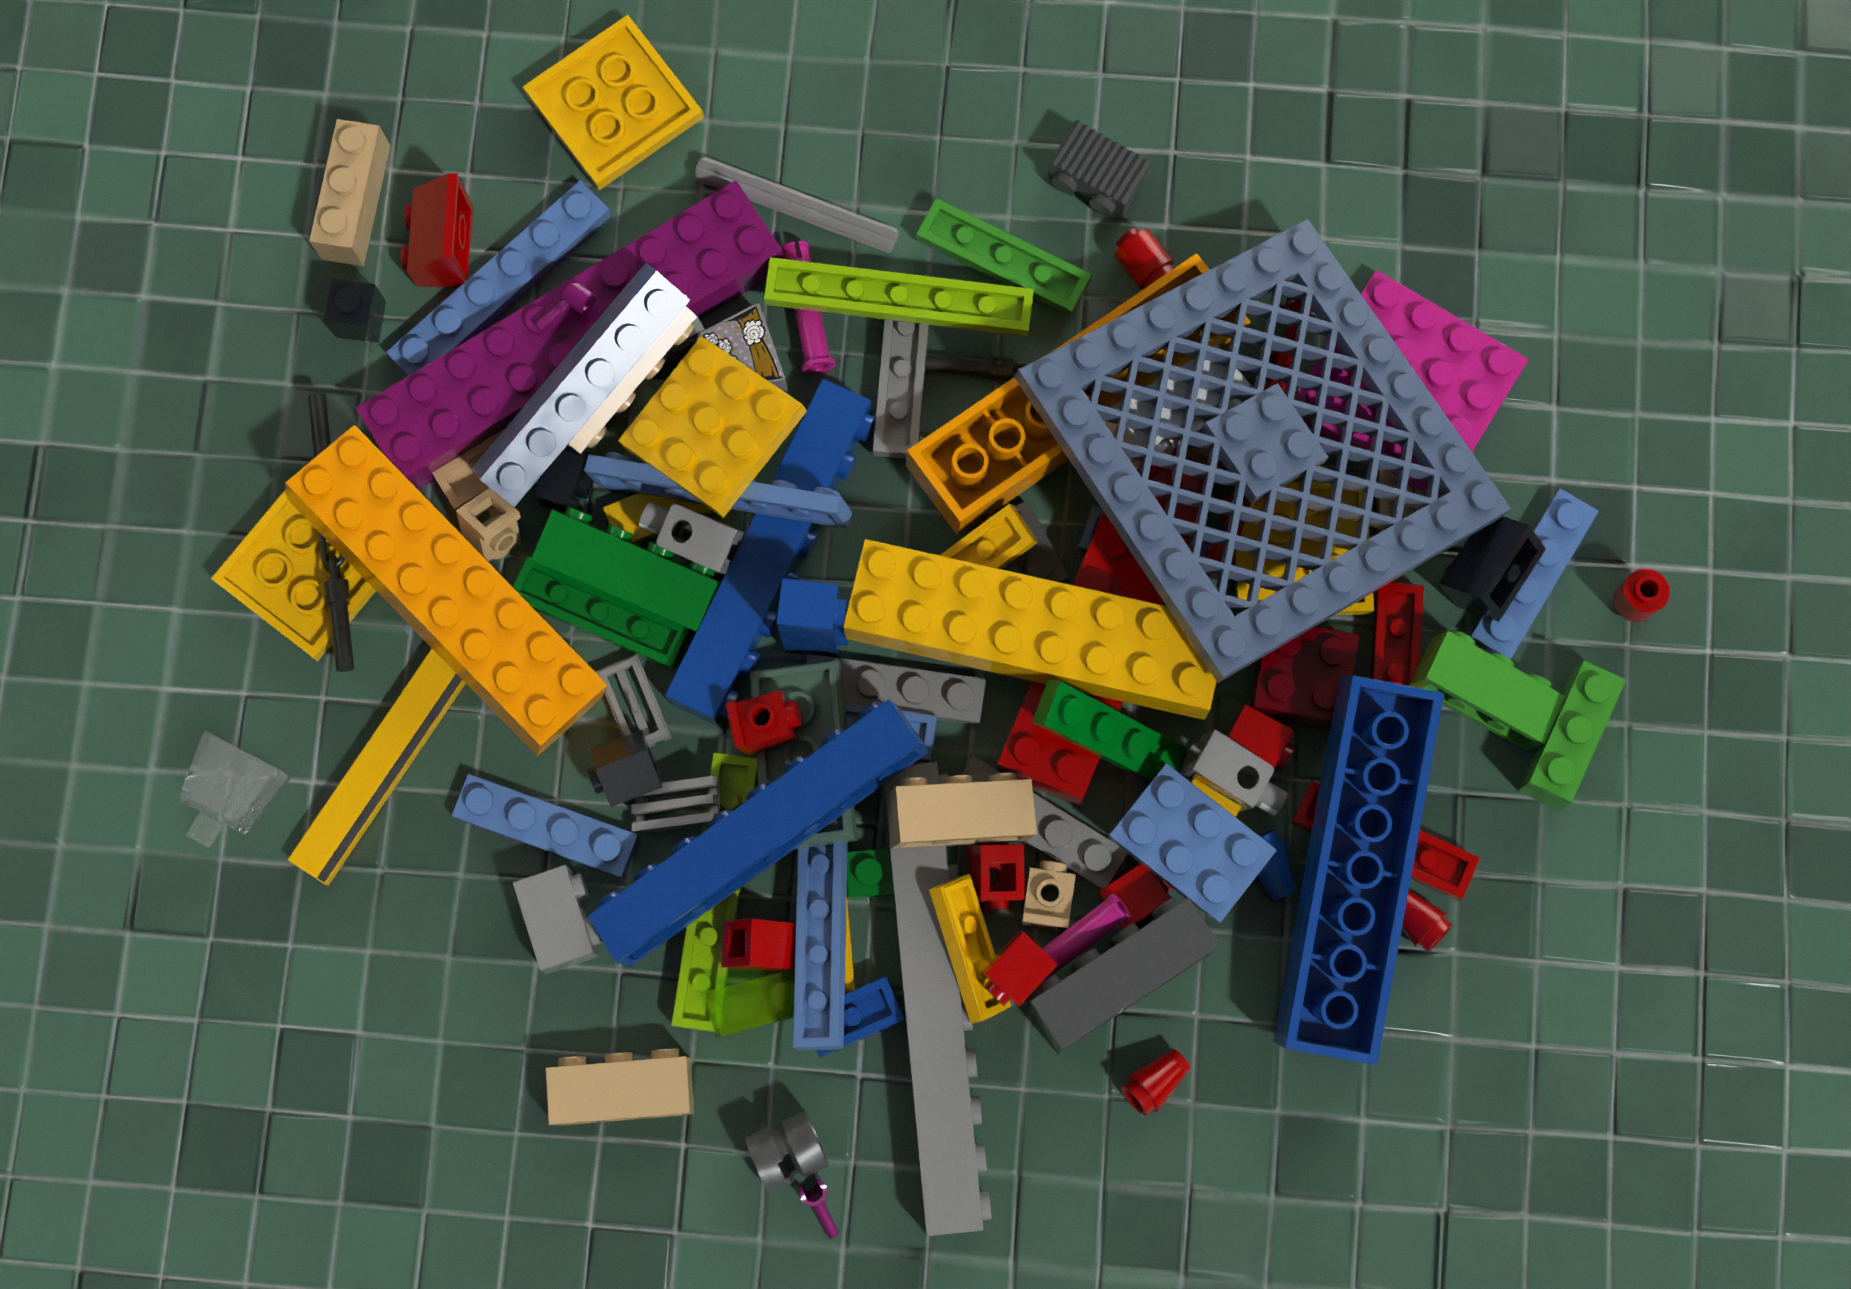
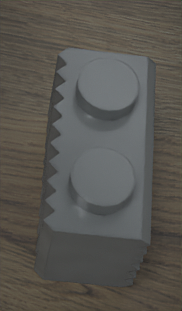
M1075 121L1049 162L1048 176L1052 178V184L1063 193L1073 195L1077 192L1088 198L1090 206L1100 214L1111 216L1114 213L1123 218L1146 182L1151 162L1148 159H1143L1141 155L1135 154L1132 150H1128L1125 146H1121L1118 142H1113L1095 129H1090L1088 125Z

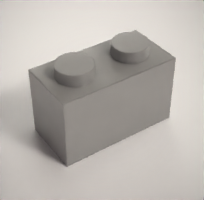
M563 865L513 882L540 971L550 974L599 957L596 945L603 943L590 920L587 919L582 901L588 900L589 895L581 873L573 875V871L568 866Z

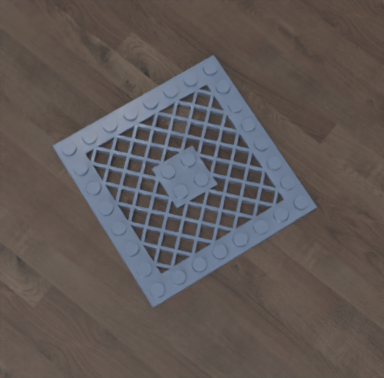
M1308 219L1018 369L1014 377L1218 683L1493 523L1511 510V507ZM1271 292L1269 304L1255 301ZM1281 295L1301 300L1299 313L1279 308ZM1310 308H1312L1319 319L1309 316ZM1236 311L1234 323L1220 320ZM1246 313L1266 319L1264 332L1244 327ZM1276 322L1296 328L1294 341L1274 335ZM1200 330L1198 343L1183 339ZM1306 331L1326 336L1324 349L1304 344ZM1210 332L1231 338L1229 351L1208 346ZM1243 341L1261 346L1259 360L1239 355L1240 342ZM1336 344L1344 355L1334 352ZM1164 349L1162 362L1147 358ZM1271 350L1291 355L1289 369L1269 363ZM1174 351L1195 357L1193 371L1171 365ZM1301 358L1321 364L1319 377L1299 372ZM1207 360L1225 365L1223 379L1202 374L1204 361ZM1332 367L1351 372L1349 386L1330 380ZM1128 368L1126 381L1111 378L1113 375ZM1235 369L1256 374L1254 388L1234 383ZM1137 370L1159 376L1157 389L1153 390L1135 385ZM1266 377L1286 383L1285 393L1278 383L1264 390ZM1168 379L1190 385L1187 399L1166 393ZM1361 380L1369 391L1360 389ZM1296 386L1316 391L1314 405L1294 400ZM1091 388L1090 396L1088 398L1084 391ZM1199 388L1220 394L1218 408L1196 402ZM1100 390L1121 395L1120 410L1097 404ZM1327 395L1347 400L1344 414L1325 409ZM1230 397L1244 400V402L1227 410ZM1131 398L1153 404L1150 419L1129 413ZM1357 403L1377 409L1375 422L1355 417ZM1163 407L1184 413L1181 427L1160 422ZM1194 416L1209 420L1201 428L1202 433L1191 431ZM1301 417L1311 419L1310 429ZM1387 417L1395 428L1385 426ZM1104 421L1116 424L1114 436ZM1322 423L1342 428L1340 442L1319 437ZM1125 427L1147 433L1145 448L1123 442ZM1352 431L1372 437L1370 451L1350 445ZM1160 436L1178 441L1176 456L1154 451L1156 437ZM1383 440L1402 445L1400 459L1381 454ZM1188 445L1209 450L1207 465L1185 459ZM1412 453L1420 465L1411 463ZM1327 454L1337 456L1335 471L1319 467L1328 459ZM1218 457L1228 471L1216 468ZM1129 458L1141 461L1139 473ZM1347 460L1367 465L1365 479L1345 474ZM1151 465L1173 470L1170 486L1148 480ZM1378 468L1397 473L1395 488L1376 483ZM1182 473L1204 479L1201 494L1180 489ZM1301 477L1299 491L1283 487ZM1409 477L1428 482L1426 496L1406 491ZM1312 479L1332 485L1330 500L1309 494ZM1214 482L1235 488L1232 503L1211 497ZM1343 488L1362 493L1360 508L1340 503ZM1438 490L1442 495V497L1439 499H1437ZM1244 495L1250 504L1265 497L1263 512L1242 506ZM1154 496L1167 499L1165 512ZM1373 497L1393 502L1391 517L1371 511ZM1276 500L1296 505L1294 520L1273 515ZM1177 502L1198 508L1195 523L1174 518ZM1404 505L1419 509L1402 520ZM1307 508L1327 514L1324 529L1304 523ZM1208 511L1229 517L1226 532L1205 527ZM1338 517L1358 522L1355 537L1335 532ZM1239 520L1260 525L1257 541L1237 535ZM1368 526L1384 529L1382 532L1366 540ZM1270 529L1291 534L1289 549L1268 544ZM1180 534L1192 537L1190 549ZM1302 537L1322 543L1319 558L1299 553ZM1202 540L1224 546L1221 562L1200 556ZM1333 546L1349 550L1330 561ZM1234 549L1255 555L1252 570L1231 565ZM1265 558L1286 563L1283 579L1262 574ZM1296 567L1312 570L1311 573L1294 582ZM1205 572L1218 575L1216 588ZM1228 578L1249 584L1247 601L1225 595ZM1260 587L1276 591V593L1257 603ZM1232 611L1238 612L1239 614L1234 616Z

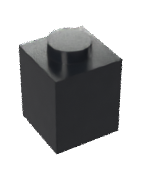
M331 279L324 322L336 338L379 343L386 301L375 284Z
M642 730L591 749L594 766L587 768L589 778L596 794L605 792L611 807L662 788L657 764Z

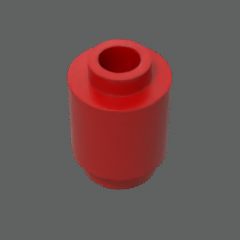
M1132 228L1116 242L1118 249L1114 254L1115 259L1140 289L1148 287L1174 269V260L1147 228L1138 231L1137 228Z
M1639 569L1630 574L1616 588L1613 597L1615 609L1620 616L1628 621H1646L1666 605L1670 596V588L1665 577L1659 572L1652 569Z

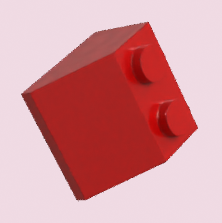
M457 173L445 174L414 188L412 204H406L405 226L407 230H410L409 245H404L402 248L401 261L403 271L409 274L416 287L459 288L468 280L473 204Z

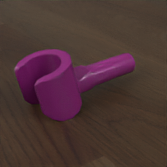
M571 283L564 289L561 300L557 305L537 320L535 324L543 331L571 307L583 315L592 307L596 296L580 283Z
M817 1172L812 1174L816 1184L810 1191H803L797 1179H795L793 1185L796 1193L805 1205L812 1206L814 1212L817 1213L828 1238L832 1239L839 1235V1231L825 1202L827 1187Z

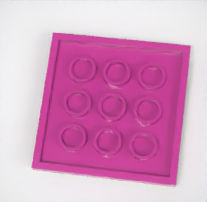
M1376 270L1361 293L1362 297L1472 452L1529 359ZM1336 344L1334 352L1344 355ZM1316 363L1309 375L1319 377L1321 364ZM1332 367L1330 380L1349 386L1351 372ZM1361 380L1360 389L1369 391ZM1301 387L1294 400L1314 405L1316 391ZM1327 395L1325 409L1344 414L1347 400ZM1357 403L1355 417L1375 422L1377 409ZM1301 417L1307 425L1311 426V419ZM1387 417L1385 426L1395 428ZM1322 423L1320 433L1334 441L1340 442L1342 428ZM1352 431L1350 445L1370 451L1372 437ZM1383 440L1381 454L1400 459L1402 445ZM1412 453L1411 463L1420 465ZM1409 477L1407 485L1420 489L1426 495L1428 482ZM1438 490L1437 499H1439V498L1442 497V495H1441V493L1439 492V490Z

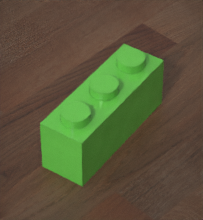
M1449 630L1430 639L1409 684L1411 687L1444 693L1443 705L1524 750L1545 744L1566 697L1552 689L1553 684L1549 680L1534 674L1527 675L1516 669L1514 662L1508 657L1499 653H1488L1475 646V640L1469 635Z
M1585 660L1571 671L1561 693L1566 696L1545 744L1537 746L1518 789L1519 792L1557 810H1561L1573 802L1626 679Z

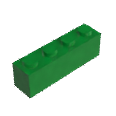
M567 506L565 513L557 510L551 511L531 560L697 632L722 582L713 578L714 570L690 561L688 566L672 560L673 552L659 547L651 541L647 549L631 542L633 533L615 525L608 524L606 531L590 524L593 516L570 506Z

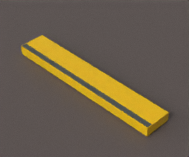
M433 649L430 650L288 858V861L327 886L332 882L466 684Z

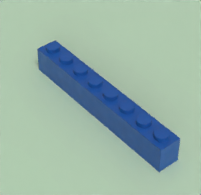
M822 379L773 480L787 481L796 485L800 490L814 492L816 487L835 490L840 478L847 480L855 466L857 456L853 455L859 439L866 442L872 432L876 417L872 416L871 400ZM755 514L665 695L669 704L716 726H719L723 716L729 719L726 703L739 701L740 694L735 691L742 677L750 678V672L756 668L760 654L755 651L762 636L769 638L777 625L778 613L775 610L779 604L782 578L798 580L799 574L794 571L801 557L808 559L813 552L819 536L814 533L818 524Z
M890 699L884 703L882 701L872 703L859 714L860 720L848 729L840 728L827 735L821 742L823 747L809 757L803 755L791 761L784 768L785 774L771 784L766 782L751 790L746 796L748 801L734 811L728 809L716 815L709 822L710 828L697 838L691 836L676 844L671 850L673 855L661 864L653 863L646 866L634 876L636 882L622 892L616 890L600 899L597 903L598 909L587 917L615 962L629 967L633 966L801 845L808 838L926 755L929 750L900 708Z

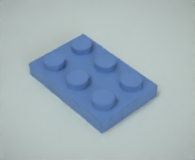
M1167 763L1108 837L1185 899L1189 898L1195 907L1217 924L1224 919L1277 851V849Z

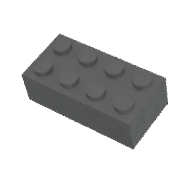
M1174 897L1150 912L1151 915L1147 917L1150 921L1148 925L1139 930L1135 923L1131 924L1111 938L1112 940L1108 942L1112 947L1102 955L1098 953L1096 948L1072 963L1070 969L1073 974L1062 981L1055 974L1043 981L1031 993L1034 999L1030 1001L1028 1008L1058 1054L1185 972L1221 946L1189 898L1180 904L1177 903Z

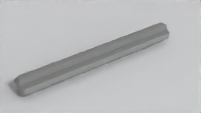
M702 157L696 166L695 179L701 183L722 189L736 180L751 202L881 251L891 253L898 241V230L894 227L711 158Z

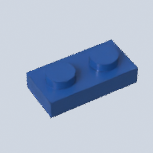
M883 977L845 994L844 1048L905 1021L887 977ZM840 1049L816 1051L819 1058H822Z

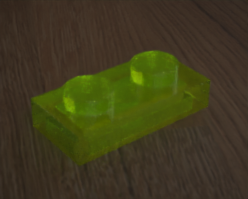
M795 968L794 970H784L706 991L705 995L716 1037L730 1035L794 1017Z

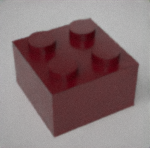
M1313 627L1257 660L1250 707L1278 722L1330 731L1339 677L1353 675L1359 635Z

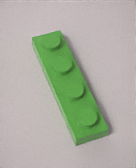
M938 198L935 199L916 233L917 241L1007 286L1034 289V299L1070 317L1091 281L1092 274Z

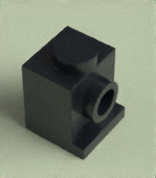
M568 446L567 450H562L541 475L534 496L541 507L565 513L567 506L584 512L580 505L581 498L587 499L594 486V481L584 472L588 455H592L590 452L583 450L580 454L571 446Z

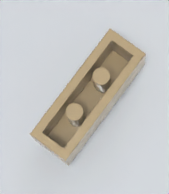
M342 119L336 120L309 239L321 260L364 266L390 151V144L380 125Z
M1016 773L993 774L989 776V781L972 782L971 775H956L944 778V784L927 785V778H906L899 780V786H895L886 794L891 849L1021 842L1037 835L1032 779L1017 780Z
M678 1048L652 1050L651 1059L634 1061L632 1052L605 1054V1063L587 1064L586 1056L558 1058V1067L546 1068L549 1125L552 1126L694 1115L691 1058L687 1056L679 1057Z

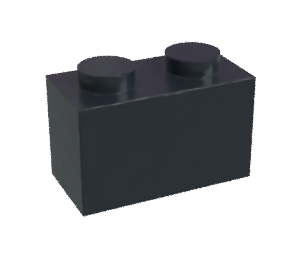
M1503 516L1468 537L1453 562L1446 568L1439 585L1456 607L1499 622L1546 548L1529 524Z

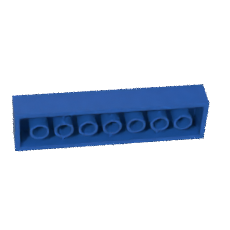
M1354 675L1339 677L1273 1042L1285 1049L1372 1065L1378 1064L1444 697L1442 692Z

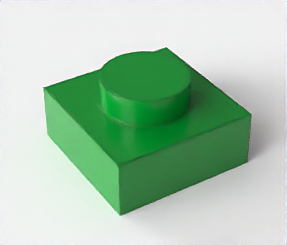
M890 848L847 852L849 900L895 896Z

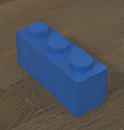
M782 578L776 624L785 652L839 658L840 645L848 646L849 640L845 639L843 628L848 610L847 599H841L838 584Z

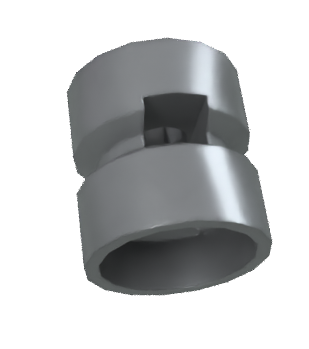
M806 1110L781 1121L780 1130L775 1131L767 1127L745 1137L754 1165L768 1194L793 1183L794 1174L796 1173L807 1177L829 1167L821 1142Z

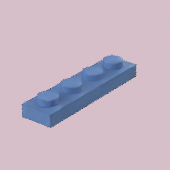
M1561 488L1556 492L1533 530L1546 550L1500 621L1497 622L1484 616L1481 617L1470 635L1475 640L1477 646L1489 653H1499L1509 659L1512 658L1599 511Z
M471 774L467 775L451 815L457 820L624 879L639 840L638 834Z

